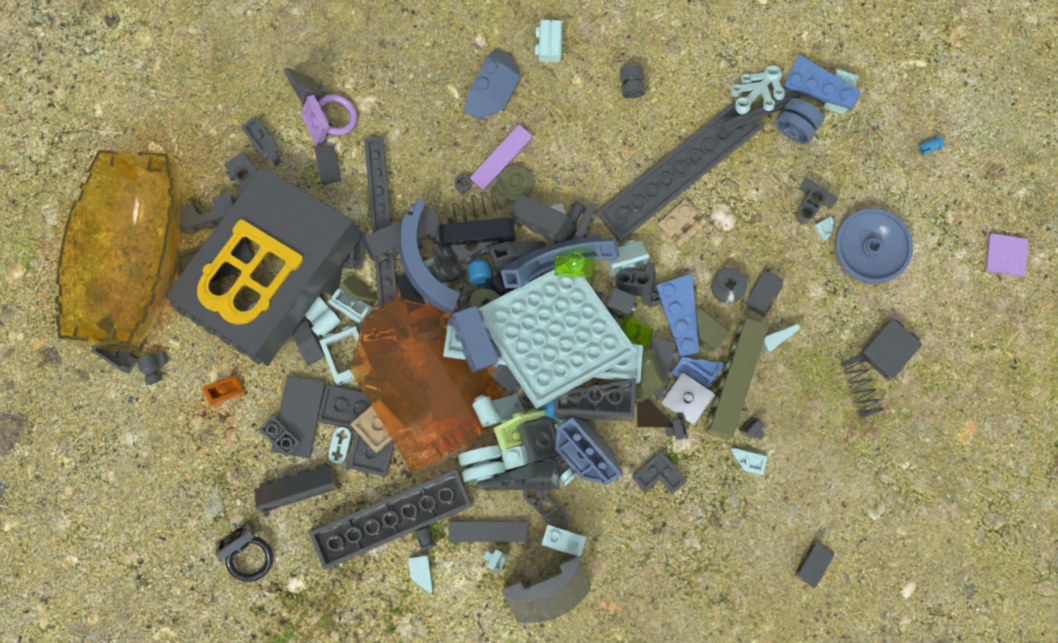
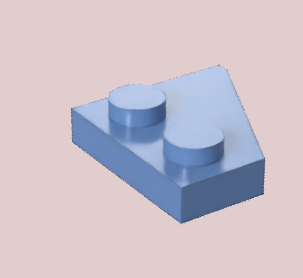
M682 357L672 371V375L679 378L681 373L685 371L709 388L724 366V363Z

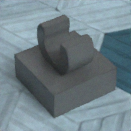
M753 416L739 429L744 436L749 438L754 437L761 440L765 436V433L761 430L764 423L759 418Z
M682 419L672 421L673 427L665 429L667 437L676 436V440L688 439L685 421Z

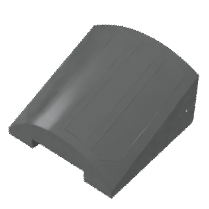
M574 557L572 560L560 564L562 573L524 589L520 581L502 589V593L517 622L539 623L555 619L575 608L588 595L590 588L579 557Z

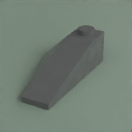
M288 67L284 69L289 83L303 106L307 96L315 95L318 101L326 94L321 83L317 85L313 78Z

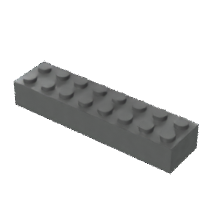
M455 469L309 532L323 570H328L473 506L459 472Z

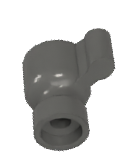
M165 351L136 359L139 371L145 374L144 380L146 385L161 381L157 369L168 363Z

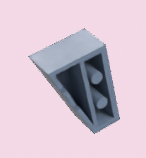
M476 306L454 313L447 321L449 327L453 325L457 332L455 339L457 342H461L463 347L462 353L472 373L499 362L498 351L496 347L492 346L490 341L492 339L488 328L485 329L483 314Z

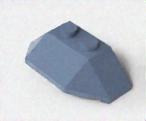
M495 48L486 57L470 88L463 113L481 120L486 116L505 109L520 79V74L511 55Z
M571 416L557 426L555 450L580 478L608 485L623 475L612 450L588 422Z

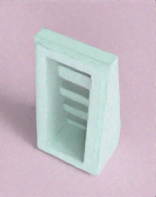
M796 324L767 335L762 346L764 353L772 351L796 333L800 326Z

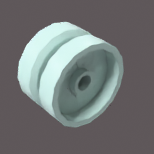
M499 445L479 448L458 455L461 466H473L462 472L464 483L484 481L506 473L503 462L491 463V461L502 456Z

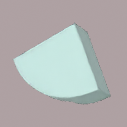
M832 216L814 225L823 242L830 237L833 231L834 222Z

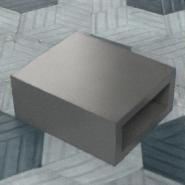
M894 319L888 321L859 354V356L864 355L865 362L887 381L893 379L923 345L919 341L918 336L914 333H909L904 329L905 326L900 321Z

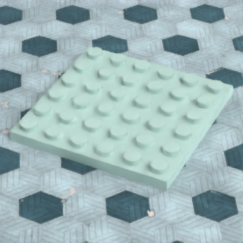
M572 260L525 284L522 288H517L478 308L483 314L485 329L488 328L492 338L490 341L496 347L498 353L536 409L635 355L637 351Z

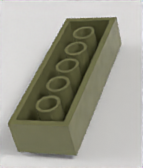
M746 318L743 323L740 322L736 327L733 335L736 337V340L733 341V344L731 343L728 350L730 359L728 358L727 362L725 361L722 373H725L724 377L719 380L716 391H719V393L712 400L710 409H713L712 414L707 416L704 427L707 428L706 433L725 440L734 437L769 325Z

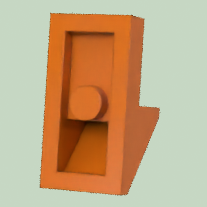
M236 375L201 388L209 405L220 407L226 400L244 393Z

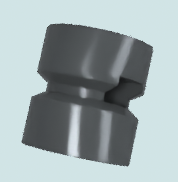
M629 65L621 68L619 72L620 81L623 83L621 84L622 96L624 98L644 96L646 88L645 82L642 81L644 79L643 67L640 65Z

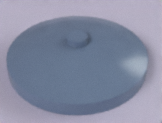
M870 208L852 214L842 223L835 237V254L840 266L849 276L866 284H882L895 279L907 268L912 257L913 242L908 228L901 219L886 210Z

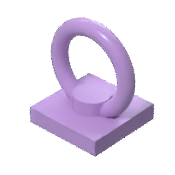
M315 95L307 96L301 112V116L315 146L323 144L327 133L331 135H344L349 133L357 123V111L354 105L340 95H326L318 101ZM329 102L340 103L348 109L350 120L344 127H331L328 125L326 113L321 108Z

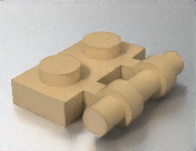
M684 200L661 220L657 226L669 239L676 235L678 239L674 243L677 247H681L683 244H687L696 232L699 233L703 230L702 227L707 222L704 218L695 221L693 218L697 216L698 212ZM689 224L691 228L684 233L681 229Z

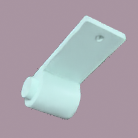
M319 296L305 314L314 325L311 329L318 337L320 335L324 337L341 323Z
M517 394L496 400H491V397L481 395L475 398L473 403L474 410L482 427L500 423V421L507 418L513 419L512 415L519 412L526 414Z

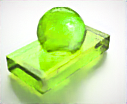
M576 252L568 256L555 255L554 275L593 278L594 258H586Z
M625 315L621 326L624 334L629 340L643 345V347H648L653 329L633 317Z

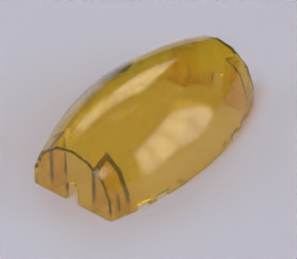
M98 150L87 170L89 176L86 182H81L79 187L82 191L78 201L74 200L61 243L56 284L59 285V295L55 296V303L59 305V314H56L58 339L101 350L137 353L142 350L152 334L166 305V295L173 286L182 242L183 202L181 181L176 159L169 154L138 152V156L141 157L138 158L128 151Z

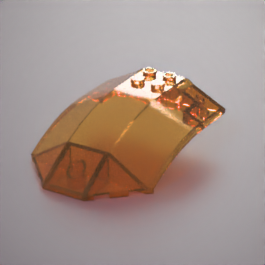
M397 297L363 318L350 371L411 473L447 457L492 428L494 425L482 427L474 410L473 403L475 398L481 395L489 396L491 400L500 399L503 396L487 368L472 373L465 359L443 356L448 328L447 321L452 314L436 307Z

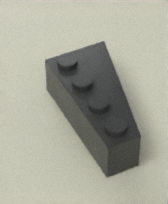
M636 378L622 382H611V384L600 386L595 385L584 389L570 390L555 398L554 416L555 418H570L574 416L579 419L634 422Z

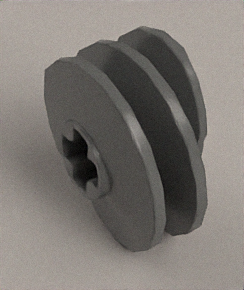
M724 268L716 274L711 284L714 297L720 302L727 304L740 300L747 289V280L744 274L735 268ZM727 282L733 285L731 290L725 286Z

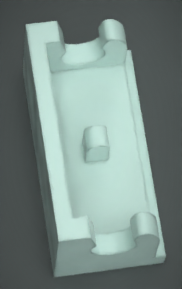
M338 288L328 301L331 307L361 326V322L366 321L373 311V308L363 301L352 299L342 288Z

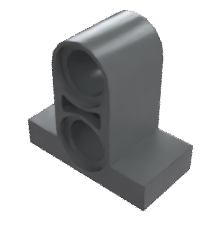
M806 178L798 190L807 194L796 212V219L801 224L809 223L817 214L822 204L831 209L837 202L838 197ZM812 195L818 196L819 202L814 201ZM802 210L808 211L810 217H805L802 214Z
M647 263L646 271H619L615 276L617 289L634 296H642L643 305L651 306L656 277L655 263Z

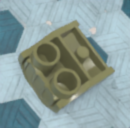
M650 349L642 355L641 380L639 384L636 383L635 389L636 403L643 402L667 385L656 360L654 349Z

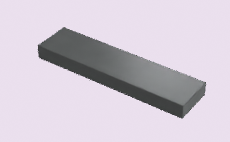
M449 522L448 542H527V522Z

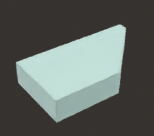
M731 448L732 454L743 471L764 475L767 461L766 455Z
M428 556L408 558L410 578L427 592L433 593Z

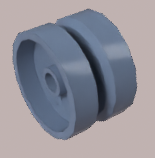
M791 98L785 105L784 112H781L774 122L779 132L790 140L799 144H809L816 134L815 131L824 122V116L812 104L798 98Z

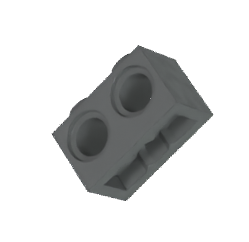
M614 288L606 309L609 313L615 314L617 318L627 321L628 316L632 318L638 304L634 302L636 296Z

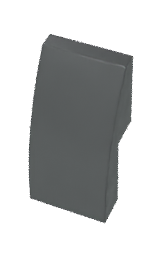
M305 321L294 329L292 335L304 361L309 366L325 356L320 342L315 338L314 332L311 329V324Z
M273 415L258 429L286 457L300 444V441Z

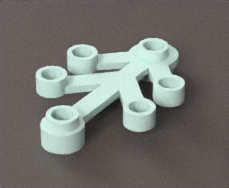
M768 66L764 73L743 74L741 76L742 85L735 84L731 87V94L735 97L741 96L742 92L752 91L747 97H741L736 100L735 109L739 114L744 115L748 113L752 102L760 94H762L764 100V110L772 111L775 107V101L771 98L767 87L770 83H772L774 88L773 98L776 100L784 98L785 90L779 82L782 78V72L778 66ZM762 80L758 83H752V81Z

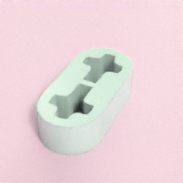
M337 428L333 433L329 449V459L335 464H342L347 459L352 434L347 428ZM342 431H345L347 439H343L342 445H340L338 434H342ZM341 447L340 453L343 454V457L336 461L333 453H337L338 448Z

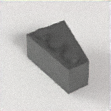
M522 194L518 196L509 212L515 224L521 227L525 226L532 232L540 234L554 243L571 240L577 230L567 214Z

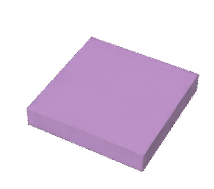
M990 233L988 235L985 271L1024 277L1029 239Z

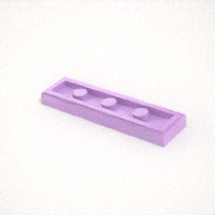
M518 125L470 177V180L482 191H485L501 171L533 139V136L521 125Z

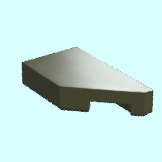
M355 275L341 281L339 285L354 300L359 301L362 299L369 301L370 304H374L377 301V298Z

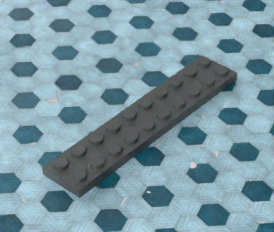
M734 102L600 209L596 215L621 243L763 129L764 125L757 119L728 132L722 131L720 124L723 121L740 115L735 109L736 102Z

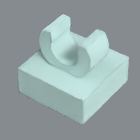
M495 549L493 554L486 551L483 559L489 561L487 568L499 574L508 558V555Z

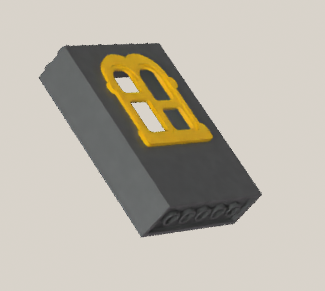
M261 167L164 297L170 301L168 305L182 316L188 317L199 327L202 326L211 335H216L225 344L233 346L235 350L244 356H248L256 364L260 365L263 363L269 366L359 241L362 234L350 218ZM243 237H247L260 245V250L248 264L243 263L231 254ZM271 252L283 259L285 265L270 286L263 287L252 280L250 276L264 256ZM224 262H228L241 270L240 277L226 294L216 296L210 292L209 283ZM246 285L258 292L261 298L251 310L241 312L235 308L234 298L241 287Z

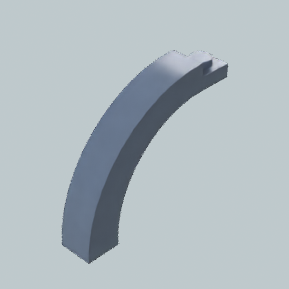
M418 198L415 204H411L408 214L404 213L398 235L401 263L406 276L417 292L433 306L452 314L460 292L450 289L439 282L426 268L418 250L417 226L425 203L424 200Z
M601 236L585 237L552 244L530 252L509 263L501 270L505 288H522L535 277L558 268L571 260L573 263L590 260L617 259L619 251L616 238L601 239Z

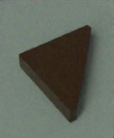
M648 398L643 402L637 403V428L673 427V424Z

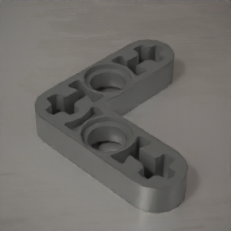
M556 456L552 459L554 462H560L561 460L564 462L562 465L564 468L560 469L561 476L566 471L568 464L561 456ZM527 490L523 491L525 500L553 527L565 529L568 526L569 517L545 494L547 490L536 491L535 494L539 498L541 495L545 497L539 501L537 506L534 505V502L537 500L533 497L529 499L527 497ZM545 501L552 505V509L548 513H544L540 509L541 504ZM555 508L559 511L556 513L558 517H565L564 526L561 524L557 526L555 524L557 520L554 517L551 520L548 518Z

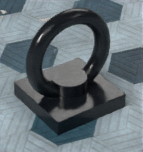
M250 520L217 542L215 555L220 561L225 558L228 572L237 580L243 582L257 581L263 578L272 567V549L265 540L254 536V525ZM249 544L258 545L265 554L263 567L252 574L238 571L233 564V555L243 551Z

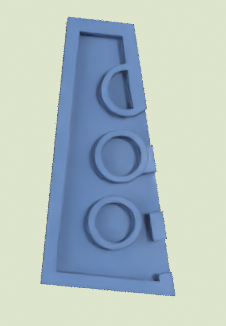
M801 55L798 56L783 86L787 91L798 92L801 95L850 110L854 109L861 95L860 90Z
M692 273L656 285L655 287L674 343H676L679 357L682 358L699 352Z

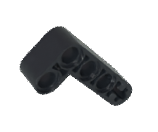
M496 218L439 225L441 246L497 241L498 244L515 242L513 218Z

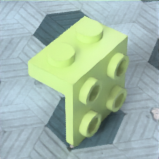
M533 409L526 412L527 414L519 412L512 415L513 419L507 418L500 421L501 425L494 428L500 449L505 450L524 445L518 426L546 415L545 410L538 412V409Z

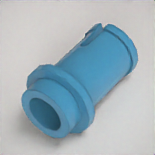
M934 136L933 139L922 144L920 143L918 147L920 148V153L925 155L936 149L941 150L945 143L941 136Z

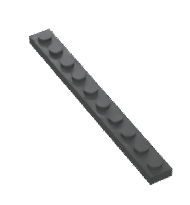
M383 137L364 139L372 233L391 225ZM391 253L383 261L378 262V260H375L380 321H400L394 253Z

